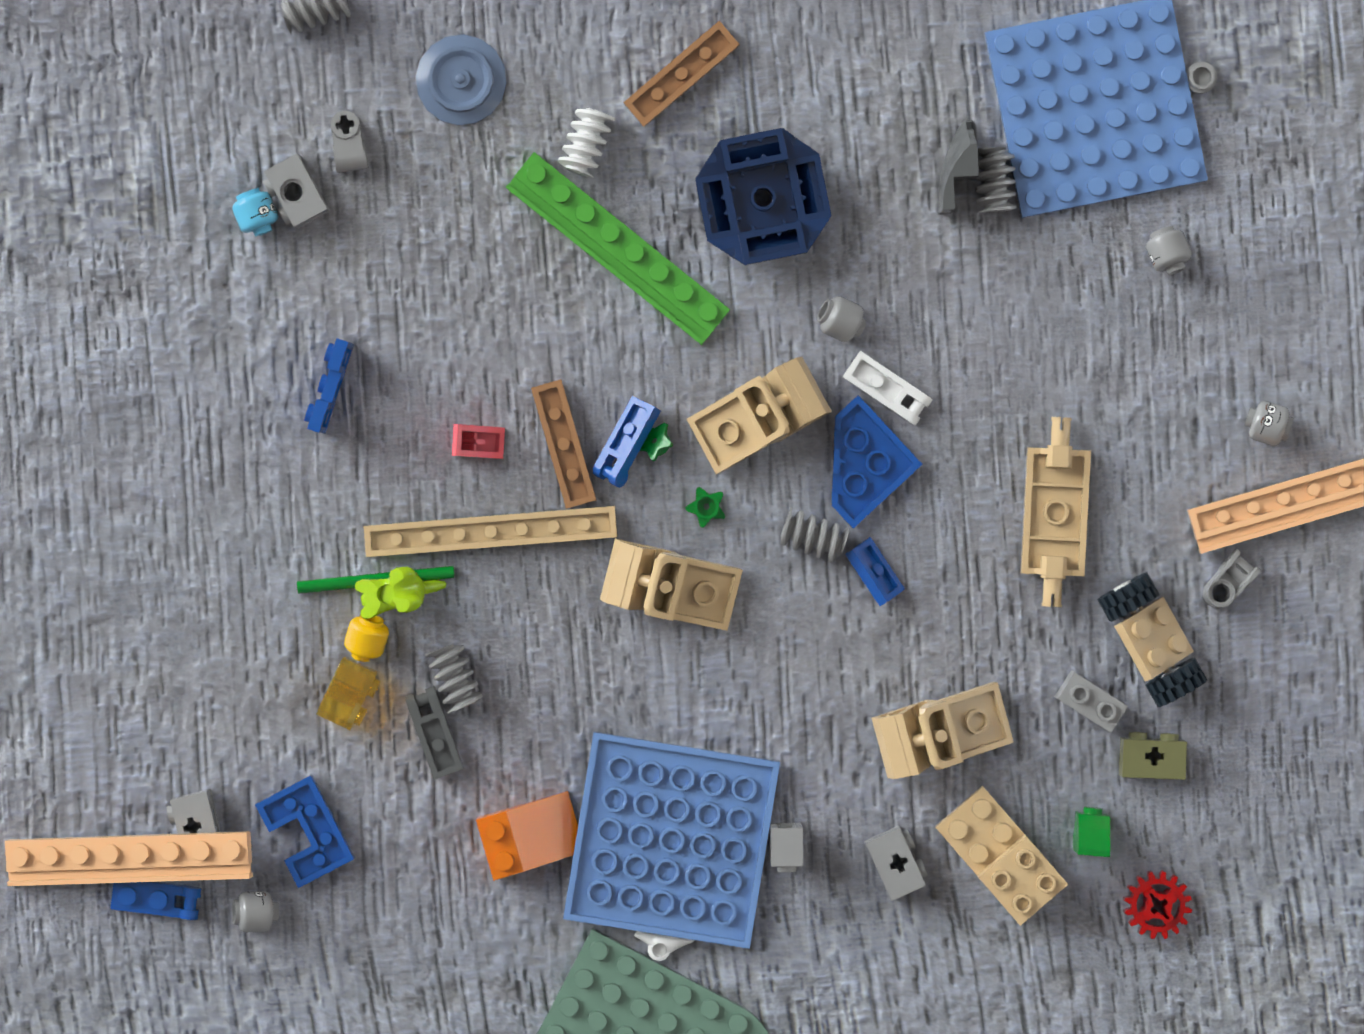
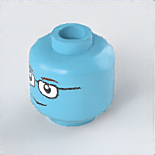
M255 188L236 196L237 202L233 204L232 211L242 232H253L254 236L258 237L272 231L271 224L275 223L279 216L272 197L268 192H261L259 188Z

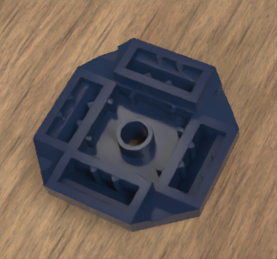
M784 128L720 140L695 178L707 242L744 266L806 254L832 216L819 153L794 137ZM759 190L770 192L772 195L771 204L766 207L757 205L754 201L755 193Z

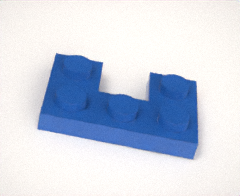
M336 338L335 344L329 343L324 361L328 362L327 369L330 370L328 375H322L317 392L322 393L321 398L316 399L315 404L310 403L306 411L304 421L309 422L307 429L318 433H326L354 344Z
M312 775L255 804L269 832L296 818L299 820L311 846L284 860L298 888L355 859Z

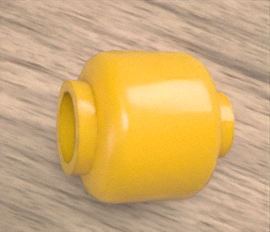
M360 615L350 621L344 646L352 653L351 656L355 660L368 662L370 659L378 658L383 654L389 636V629L380 616L364 619Z

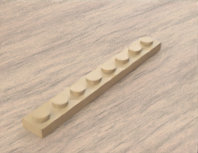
M615 506L363 526L366 557L617 537Z

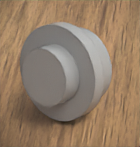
M1196 62L1186 71L1189 88L1195 93H1207L1216 84L1217 73L1209 63Z

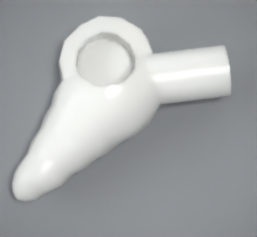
M636 931L634 934L635 937L648 944V954L656 961L665 960L670 953L695 941Z

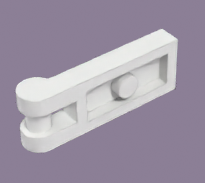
M859 351L843 375L844 379L914 426L920 420L919 414L923 408H928L933 401L929 396L862 351ZM907 394L914 399L908 409L901 405Z

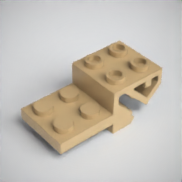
M796 357L775 367L763 378L758 376L741 385L734 392L687 418V421L715 474H720L770 444L784 440L832 411L803 357Z
M615 539L600 600L627 610H644L645 615L671 621L678 620L728 631L743 570L733 566L682 556L671 550Z
M991 682L939 700L927 699L872 717L887 778L890 779L919 775L931 765H933L935 770L944 769L962 763L964 759L1014 743L998 682Z
M983 786L935 826L1020 926L1068 885Z

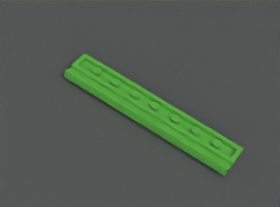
M535 152L532 153L511 182L505 187L700 345H703L730 311L727 306Z

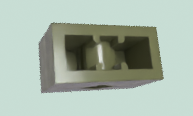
M1129 732L1128 738L1120 737L1119 775L1121 777L1186 780L1187 742L1179 740V734L1160 733V739L1147 738L1148 733ZM1152 747L1155 748V751L1161 753L1160 758L1154 759V763H1151V760L1145 757V753H1150Z

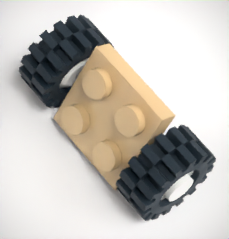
M1145 572L1118 585L1097 600L1111 622L1131 613V616L1114 627L1144 681L1150 680L1145 686L1157 707H1161L1202 686L1207 682V678L1196 658H1191L1181 662L1179 665H1175L1193 653L1194 650L1164 597L1156 599L1144 608L1142 607L1160 595L1149 574Z

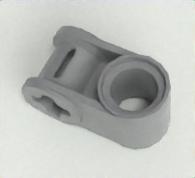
M342 110L337 112L331 120L334 144L333 153L337 173L369 168L359 119L350 111ZM343 117H347L350 122H354V126L349 128L348 134H345L342 129L337 128V124L342 123Z
M1238 549L1234 550L1226 558L1215 575L1203 588V599L1211 607L1222 608L1229 606L1253 582L1261 571L1260 568H1254L1243 559ZM1218 584L1226 590V597L1222 602H1217L1212 597V590Z

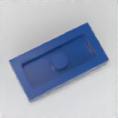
M871 537L845 554L879 606L887 603L905 590Z

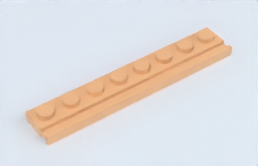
M1364 458L1188 509L1187 512L1195 539L1197 540L1199 553H1206L1363 507Z
M250 831L9 839L5 841L6 871L9 877L7 886L250 879L253 877V872H251L252 850Z

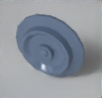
M465 34L448 36L431 45L420 59L416 74L418 95L427 111L440 121L458 126L475 124L491 115L502 101L507 84L505 67L496 50L482 39Z

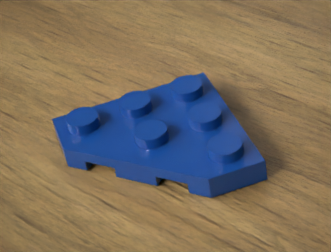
M859 395L835 416L831 506L852 528H855L922 465Z

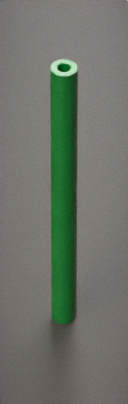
M454 566L414 570L422 581L455 578ZM390 572L297 581L298 594L352 589L355 588L357 581L362 579H387L390 577Z

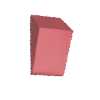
M454 424L452 456L503 459L505 428Z

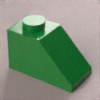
M1085 806L1083 812L1075 811L1072 849L1078 855L1110 857V816L1102 814L1103 808Z

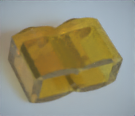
M344 656L316 715L348 730H351L354 724L360 727L368 710L363 705L368 696L371 698L375 696L381 683L380 680L376 679L379 672Z

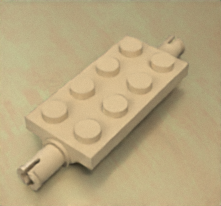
M1051 417V445H1047V448L1027 447L1021 573L1041 574V578H1044L1041 606L1051 607V596L1053 594L1052 606L1062 607L1063 579H1066V576L1085 577L1091 451L1073 450V446H1070L1072 418H1062V430H1060L1061 417Z

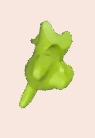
M405 566L396 567L390 571V577L387 579H362L357 581L355 589L363 593L361 595V603L364 607L360 612L361 616L364 619H369L393 609L403 613L415 611L423 604L425 594L440 591L447 584L441 580L422 581L413 568Z

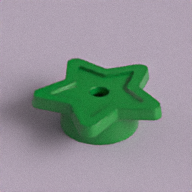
M662 423L656 428H652L640 451L647 452L653 462L657 460L658 456L663 455L673 446L670 437L667 435V423Z
M697 487L696 500L687 505L685 509L697 515L700 527H705L712 518H725V514L719 506L723 492L708 494L701 487ZM704 504H709L710 508L705 510L703 506Z

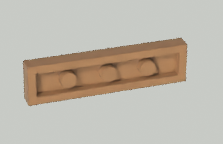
M718 21L624 101V105L640 124L645 127L737 49L740 44L724 25Z
M562 379L532 387V394L566 509L596 501L597 499Z

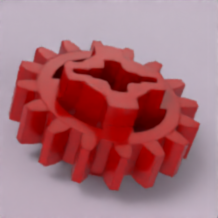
M1150 870L1147 872L1148 879L1144 880L1138 875L1136 877L1138 885L1136 887L1133 885L1127 886L1132 895L1123 897V900L1130 904V907L1124 909L1123 912L1125 915H1133L1128 923L1131 927L1139 924L1137 932L1140 935L1149 930V937L1151 939H1155L1157 932H1160L1162 937L1167 939L1168 930H1172L1176 934L1179 933L1177 927L1179 922L1187 925L1188 921L1183 915L1184 913H1192V909L1185 906V903L1192 900V897L1182 894L1187 886L1184 883L1176 886L1178 877L1174 874L1169 879H1166L1165 871L1161 870L1158 877H1155ZM1163 884L1170 888L1164 891H1157L1151 885ZM1142 893L1144 895L1143 906L1137 910V901ZM1150 893L1160 901L1165 900L1161 903L1165 916L1156 909L1151 910L1154 904ZM1178 899V909L1173 917L1171 914L1172 905ZM1155 918L1161 919L1164 924L1151 925L1146 923V921Z

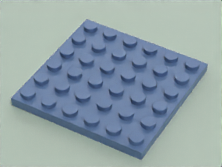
M1142 0L984 33L1008 153L1015 156V158L1010 160V164L1012 167H1015V171L1012 174L1016 182L1015 189L1021 218L1208 180L1172 0Z
M593 731L563 919L750 949L780 761Z

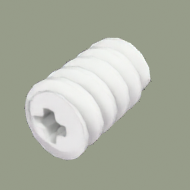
M590 108L577 109L575 115L582 121L571 122V127L577 133L567 134L566 138L573 145H564L562 147V150L569 157H559L558 162L569 171L594 178L587 170L588 168H598L599 165L591 158L592 156H602L603 153L596 148V144L606 145L607 141L600 136V133H610L611 129L604 122L615 121V118Z

